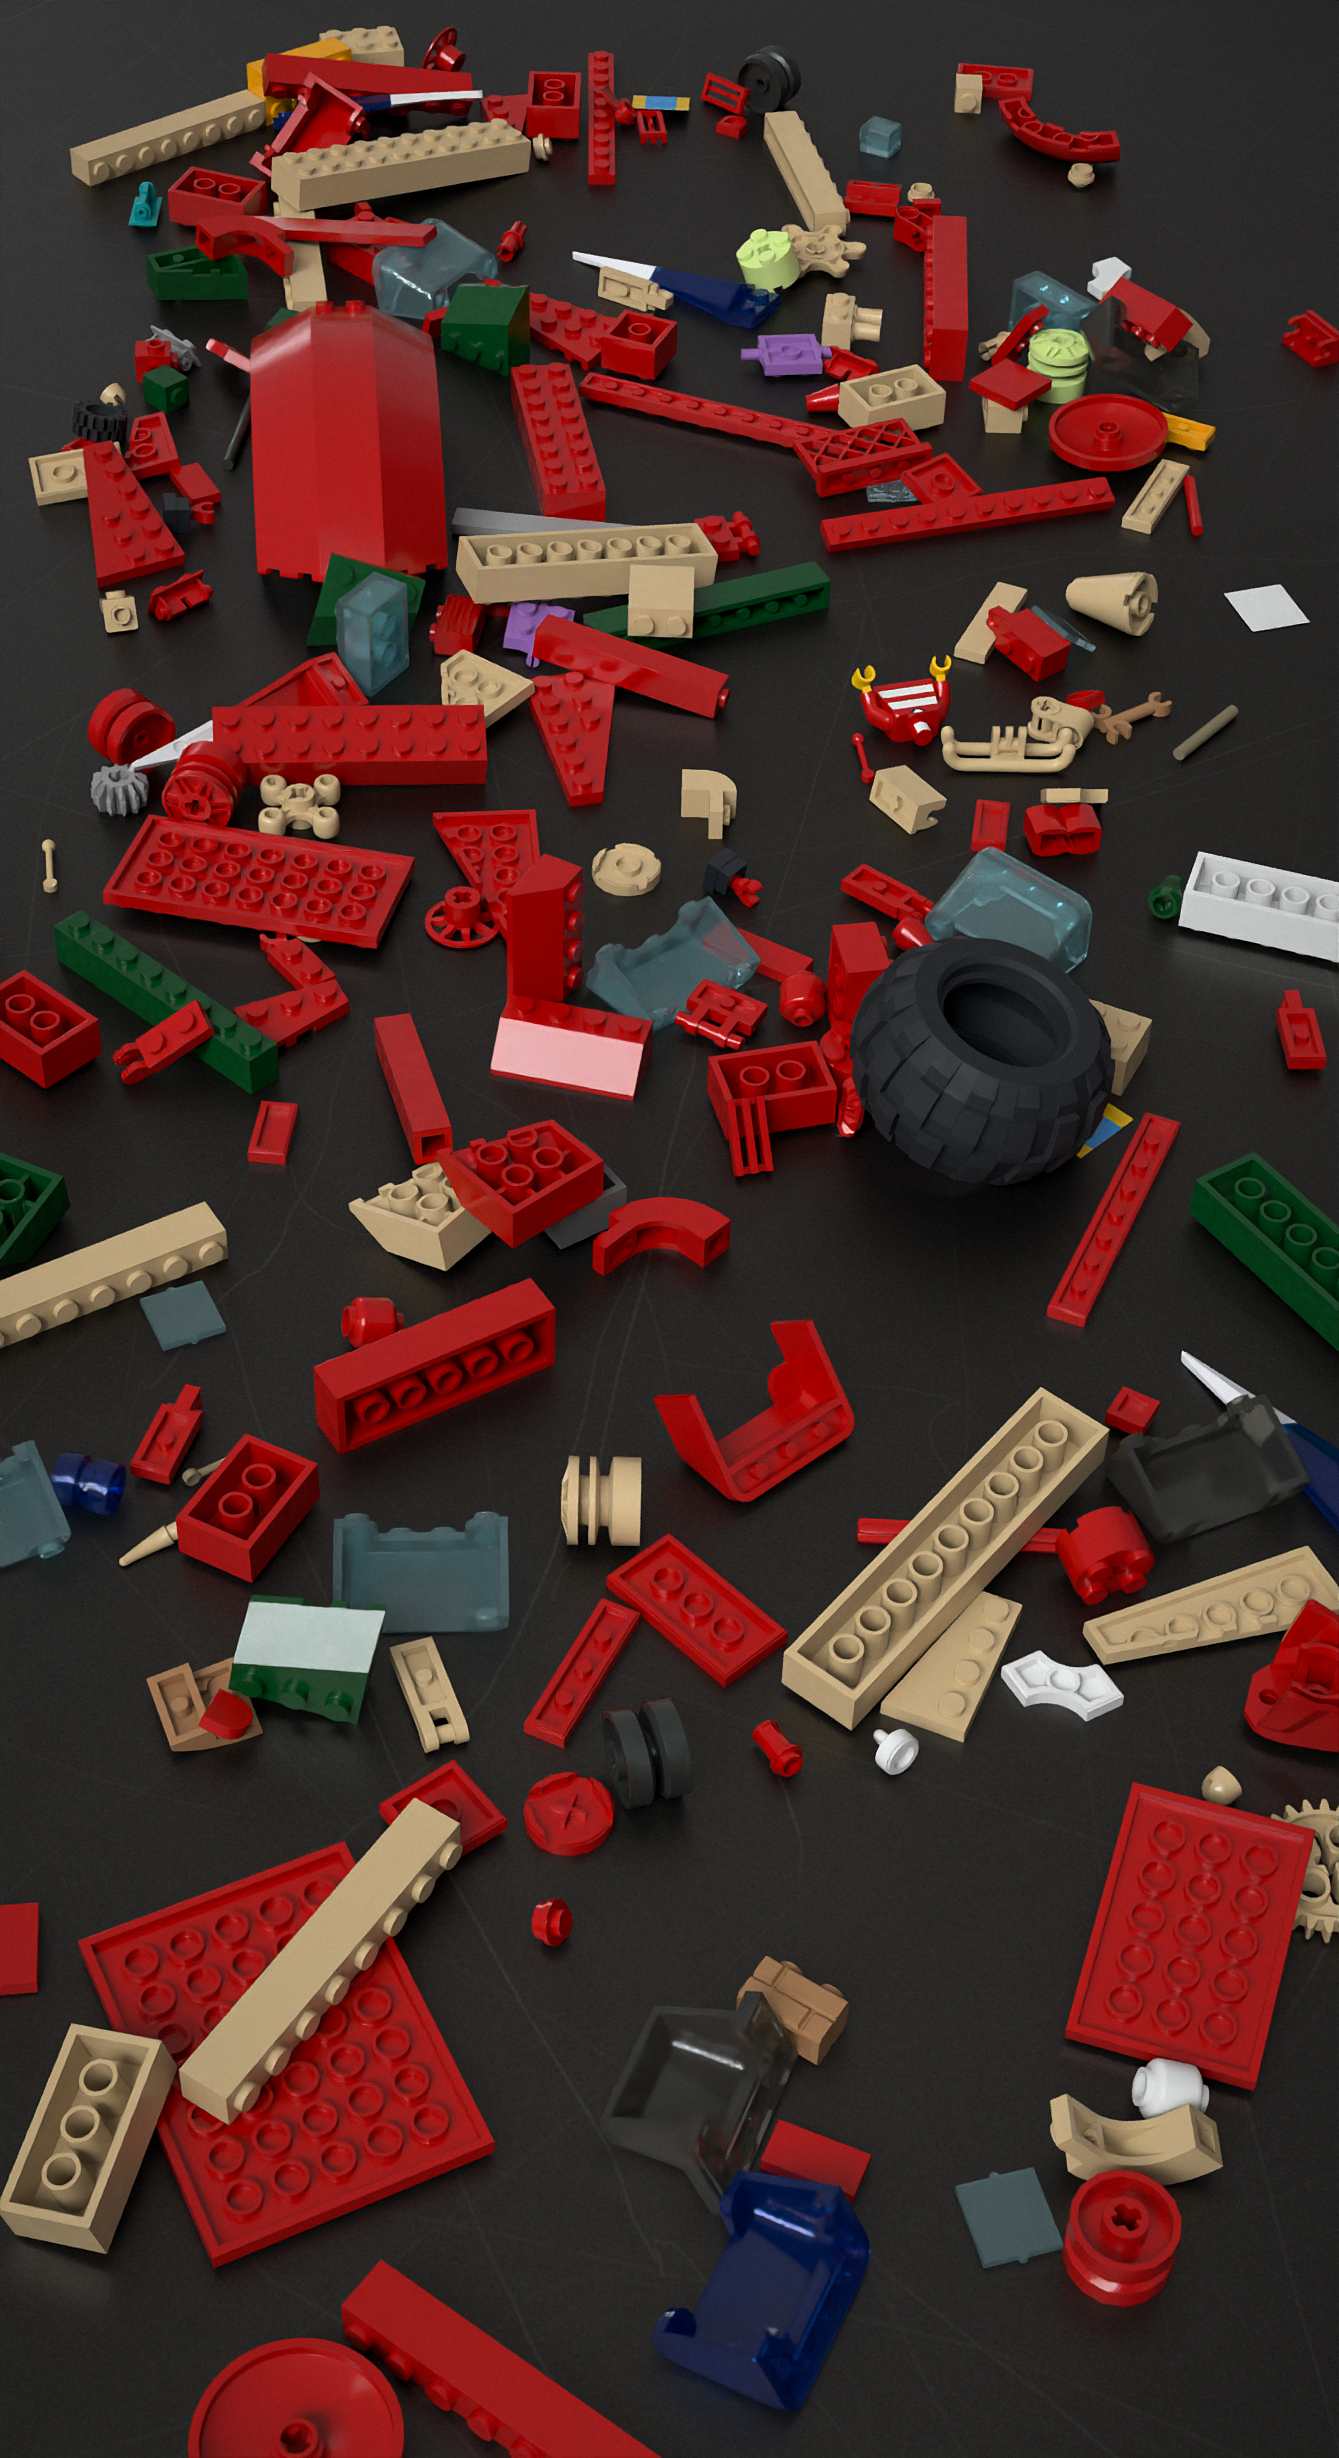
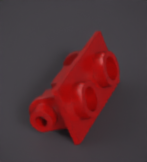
M833 345L830 346L832 358L830 360L826 359L822 367L827 375L841 381L848 374L850 375L846 379L847 381L880 373L878 364L873 360L861 358L847 349H840Z
M202 569L193 574H185L177 582L156 588L150 596L147 614L155 612L159 620L169 621L187 611V607L182 601H185L191 609L208 602L210 597L213 596V590L208 584L204 585L202 583L205 571Z

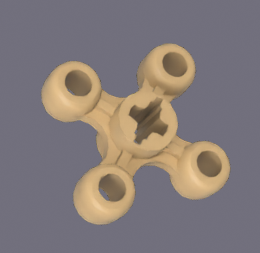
M331 774L318 776L315 779L313 788L300 783L287 787L286 780L280 775H268L262 779L260 784L262 801L266 805L273 807L265 808L260 812L258 817L260 832L283 836L288 825L293 829L299 830L313 826L314 833L322 839H330L338 834L340 829L338 812L331 807H318L319 805L332 806L340 800L341 785L336 776Z

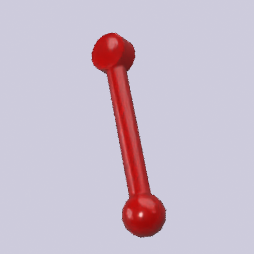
M856 733L852 736V743L857 746L863 769L861 780L870 783L874 781L875 773L868 766L863 747L864 736L861 733Z

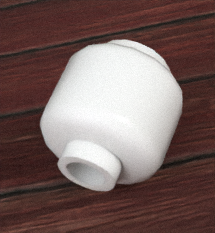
M1154 2058L1146 2067L1138 2069L1133 2081L1132 2099L1134 2105L1139 2106V2111L1144 2119L1163 2115L1188 2103L1204 2113L1209 2102V2089L1207 2085H1203L1202 2076L1196 2066L1163 2058Z

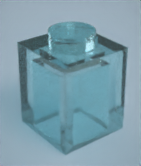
M877 116L872 117L862 125L859 131V139L861 140L860 151L888 159L900 149L902 124Z

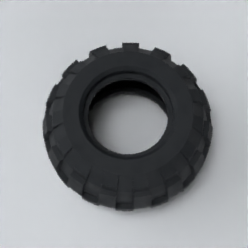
M953 936L946 939H938L934 943L929 942L921 947L915 946L908 949L891 963L870 985L851 1027L850 1059H853L852 1080L863 1108L872 1114V1118L876 1122L875 1127L890 1143L906 1153L910 1159L928 1169L948 1175L955 1180L973 1184L976 1181H986L994 1185H1008L1028 1181L1043 1171L1047 1174L1052 1172L1079 1153L1085 1142L1093 1136L1103 1119L1104 1110L1110 1101L1115 1059H1111V1038L1100 1012L1087 998L1088 994L1069 975L1049 960L1026 948L993 938Z

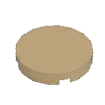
M626 843L615 845V849L607 851V848L601 850L593 859L592 877L595 884L605 892L618 896L641 895L654 889L660 882L661 862L659 859L654 858V853L650 849L643 846Z

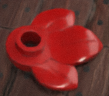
M605 84L601 89V93L607 103L615 110L614 116L617 121L622 125H633L637 112L629 99L622 98L618 100L611 92L609 85Z

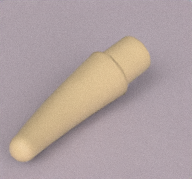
M176 1521L168 1526H162L120 1558V1565L126 1566L175 1544L174 1541L178 1540Z

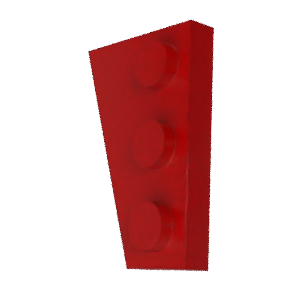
M164 411L134 419L129 438L130 449L126 451L124 459L135 478L140 480L159 474L165 475L170 473L169 469L181 467Z
M336 979L233 1008V1012L237 1017L276 1042L277 1048L283 1046L286 1049L297 1043V1036L308 1030L317 1031L350 1012L349 1000Z

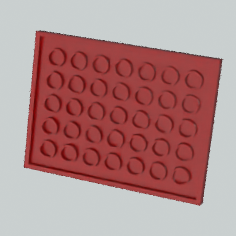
M345 1841L78 1941L80 1953L113 2031L162 2040L178 2067L155 2130L213 2268L495 2152V2142L393 1937L390 1935L379 1947L377 1957L367 1970L363 1971L361 1969L352 1979L349 1989L341 2002L337 2005L331 2004L321 2016L320 2023L314 2034L308 2040L302 2039L293 2049L283 2071L277 2076L272 2075L261 2087L258 2099L249 2111L245 2113L241 2111L230 2125H227L182 2096L179 2075L181 2066L355 1867L356 1863Z

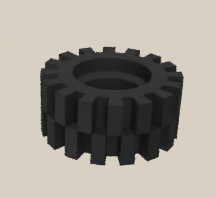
M88 400V403L80 401V403H76L74 406L72 432L76 436H82V439H91L92 442H97V440L101 442L110 440L113 443L116 441L121 442L126 438L127 410L122 409L119 405L113 406L111 402L106 404L100 400L98 402Z

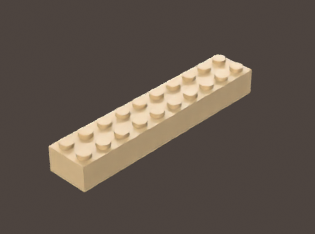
M492 119L491 122L487 123L472 122L468 126H448L446 129L437 131L429 129L419 134L404 133L400 137H380L378 140L370 142L356 141L354 144L345 146L336 144L332 145L331 148L321 150L311 148L307 152L302 153L287 152L283 156L272 157L271 189L296 210L304 211L524 173L529 170L531 141L522 135L520 131L507 124L505 120Z
M1040 1387L784 1652L781 1683L852 1731L1102 1463L1110 1429Z

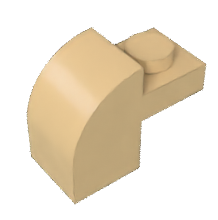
M682 769L681 817L708 818V839H722L723 825H729L730 818H735L737 789L735 784L727 776L715 771Z

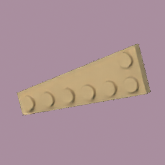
M1307 1545L1084 1622L1083 1635L1103 1665L1287 1630L1309 1599L1318 1601L1339 1616V1587Z

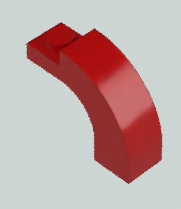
M234 214L214 216L197 222L195 246L210 260L214 261L232 254H247L263 260L283 278L292 275L294 250L285 243L286 232L278 226L256 217Z
M657 1197L625 1204L609 1213L608 1231L601 1232L593 1241V1269L602 1276H606L634 1254L656 1248L677 1251L704 1268L729 1249L731 1220L704 1204L681 1198Z

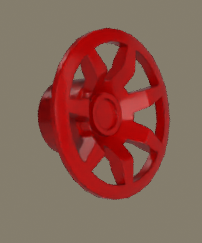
M454 27L446 28L435 38L425 55L422 69L434 70V68H440L443 71L459 72L461 70L466 55L455 48L457 30ZM440 39H441V42H442V45H441V46H439V45L437 44ZM434 49L436 51V54L430 55Z
M467 886L450 889L445 895V900L434 905L425 917V929L428 935L436 942L452 948H472L484 945L498 935L499 930L496 925H494L493 929H490L483 924L491 921L492 918L488 912H481V908L486 909L480 901L479 892ZM439 911H445V915L434 917ZM447 924L440 934H437L432 926L444 927ZM474 929L479 935L484 937L470 941V930ZM458 930L461 931L463 941H452L449 938Z

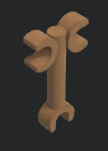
M1154 692L1149 695L1148 702L1111 716V708L1104 704L1100 705L1099 714L1094 713L1092 710L1089 713L1094 719L1093 728H1098L1102 733H1106L1107 741L1115 745L1118 742L1119 734L1126 739L1131 738L1132 726L1129 723L1149 715L1165 717L1171 712L1172 702L1169 700L1160 703L1161 693Z

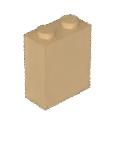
M630 565L628 636L692 638L694 567Z

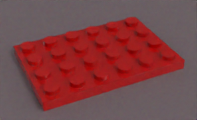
M1133 1782L1067 2022L1065 2038L1149 2062L1154 2058H1163L1191 2064L1197 2067L1203 2077L1254 2091L1316 1830Z

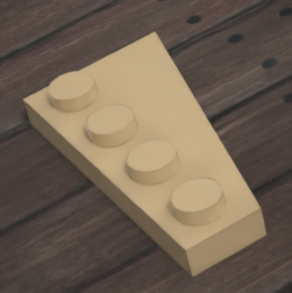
M981 1591L881 1702L880 1713L964 1742L1021 1617L1023 1605Z

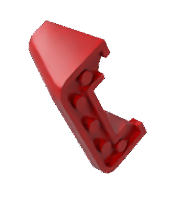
M309 72L302 83L307 87L304 97L302 95L298 96V106L272 145L266 144L264 147L266 153L262 155L256 151L249 163L256 175L271 183L272 157L283 156L287 152H307L311 148L327 149L336 144L348 145L356 132L360 133L366 125L367 119H365L364 108Z

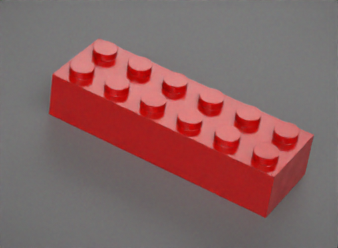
M528 1278L444 1314L436 1315L410 1328L402 1329L376 1342L366 1344L342 1356L327 1360L313 1367L317 1424L339 1455H342L554 1365L555 1307L535 1282Z

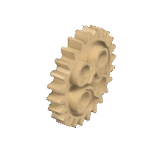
M1322 1799L1319 1810H1313L1311 1804L1307 1800H1303L1300 1813L1290 1805L1285 1806L1283 1819L1275 1814H1272L1270 1818L1316 1830L1314 1836L1318 1837L1321 1850L1314 1838L1302 1891L1314 1892L1319 1897L1310 1898L1301 1893L1292 1931L1298 1925L1304 1926L1305 1939L1309 1940L1314 1931L1318 1930L1322 1932L1324 1942L1329 1943L1332 1932L1338 1931L1339 1933V1848L1333 1845V1843H1339V1806L1336 1811H1332L1329 1809L1327 1800ZM1320 1857L1323 1862L1322 1865H1319ZM1329 1875H1333V1876H1332V1879H1331V1883H1330V1880H1329ZM1330 1891H1331L1332 1895H1334V1898H1335L1336 1902L1338 1903V1905H1336V1904L1333 1903L1332 1898H1331V1895H1330Z

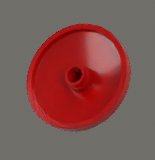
M1094 394L1074 399L1058 408L1049 422L1048 439L1053 451L1068 463L1095 471H1122L1145 465L1163 452L1168 440V423L1159 409L1139 398L1121 394Z
M290 2338L270 2342L246 2352L231 2362L214 2378L201 2397L193 2415L188 2440L189 2458H404L405 2448L401 2407L394 2390L383 2373L372 2362L353 2349L339 2343L316 2338Z

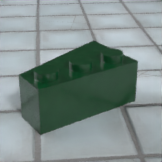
M195 245L146 255L147 284L157 300L247 299V270L236 254L212 261Z

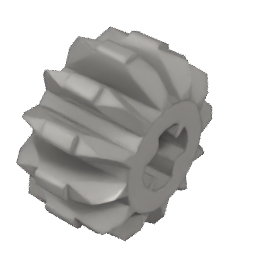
M115 763L113 767L102 766L101 772L94 773L91 782L92 787L90 788L91 798L94 804L98 806L99 812H109L110 817L116 814H122L125 817L126 813L136 814L139 808L147 806L148 792L150 791L149 782L146 775L142 774V770L128 771L130 763L124 766H118Z

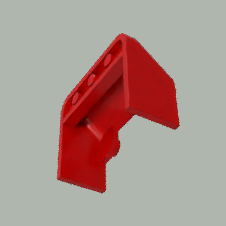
M812 1320L774 1321L769 1324L785 1359L784 1362L771 1371L768 1378V1391L774 1405L718 1442L707 1423L695 1394H659L653 1398L679 1456L729 1500L738 1502L754 1500L846 1439L853 1430V1411Z

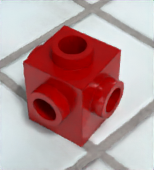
M160 339L136 341L134 357L137 382H143L142 374L164 364L178 370L177 352H172L171 341Z

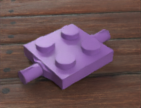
M815 334L758 336V349H741V361L758 360L763 366L765 376L771 375L773 377L822 374V358H832L830 346H821L816 341Z
M539 599L538 604L529 601L512 602L503 647L528 653L526 658L527 665L531 667L532 659H534L533 667H537L540 659L532 657L536 629L547 614L574 622L575 610L565 609L561 606L551 607L552 600L543 601Z

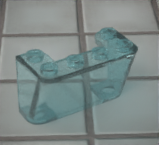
M710 896L698 902L692 900L686 903L679 910L678 914L680 917L669 932L662 936L659 934L651 936L641 947L635 950L631 948L625 949L622 944L613 945L612 943L602 947L595 955L596 961L587 974L588 979L585 986L619 1014L653 1021V1033L674 1023L675 1017L680 1010L688 1014L692 1013L686 1009L687 998L704 978L732 990L743 985L755 973L761 959Z
M479 1512L474 1514L473 1519L465 1523V1532H457L456 1529L451 1527H438L432 1529L431 1532L414 1533L409 1528H393L388 1533H379L377 1523L371 1521L369 1516L365 1514H348L344 1516V1519H334L333 1600L349 1601L350 1609L370 1610L372 1603L388 1604L382 1633L486 1632L502 1630L509 1625L508 1516L499 1517V1514L495 1512Z

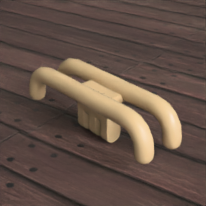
M945 726L941 730L943 758L948 766L959 771L1059 772L1073 762L1076 753L1075 746L1071 744L1073 731L1070 728L1062 729L1059 739L1049 744L1026 743V727H1019L1018 737H1013V726H1006L1005 736L1000 737V726H992L990 743L958 742L954 738V730L951 726ZM1061 754L1056 759H1024V756L1050 757ZM957 755H964V756H990V759H988V758H961V757H959V756H957Z

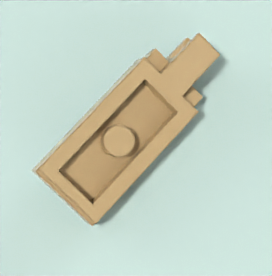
M607 266L600 269L599 297L645 312L647 310L655 311L657 308L666 310L667 307L673 305L674 294L664 289H659V284Z

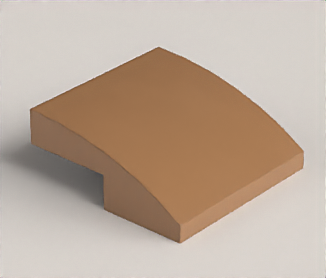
M234 1657L193 1673L189 1663L146 1679L172 1752L215 1748L263 1733L250 1697L238 1691L228 1689ZM219 1688L240 1698L252 1710V1722L246 1734L239 1739H224L198 1726Z

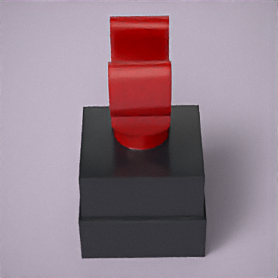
M163 493L164 523L172 534L190 533V519L204 524H213V503L202 502L190 507L188 497L176 498L175 493Z
M726 848L707 862L702 888L712 895L718 891L724 896L735 890L742 903L752 907L760 901V898L755 894L763 886L754 879L749 880L745 878L748 863Z

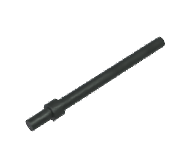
M251 391L222 461L223 468L231 470L234 467L251 423Z

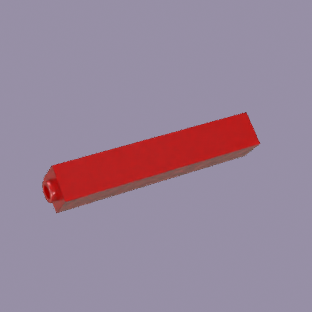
M547 614L536 629L532 657L580 672L714 719L720 708H726L730 699L731 690L727 689L729 675L551 614Z
M408 1013L374 1018L376 1051L415 1165L439 1162L436 1158L437 1150L449 1147L453 1152L452 1126L412 1017Z

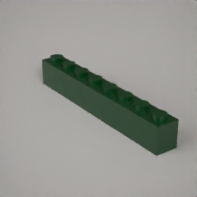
M812 561L694 589L692 638L628 636V604L584 614L583 626L650 649H656L828 608L831 580L816 562Z
M80 910L53 926L58 960L152 1026H157L192 1001L197 1000L200 1002L215 1033L190 1050V1052L251 1095L279 1078L276 1042L93 917Z

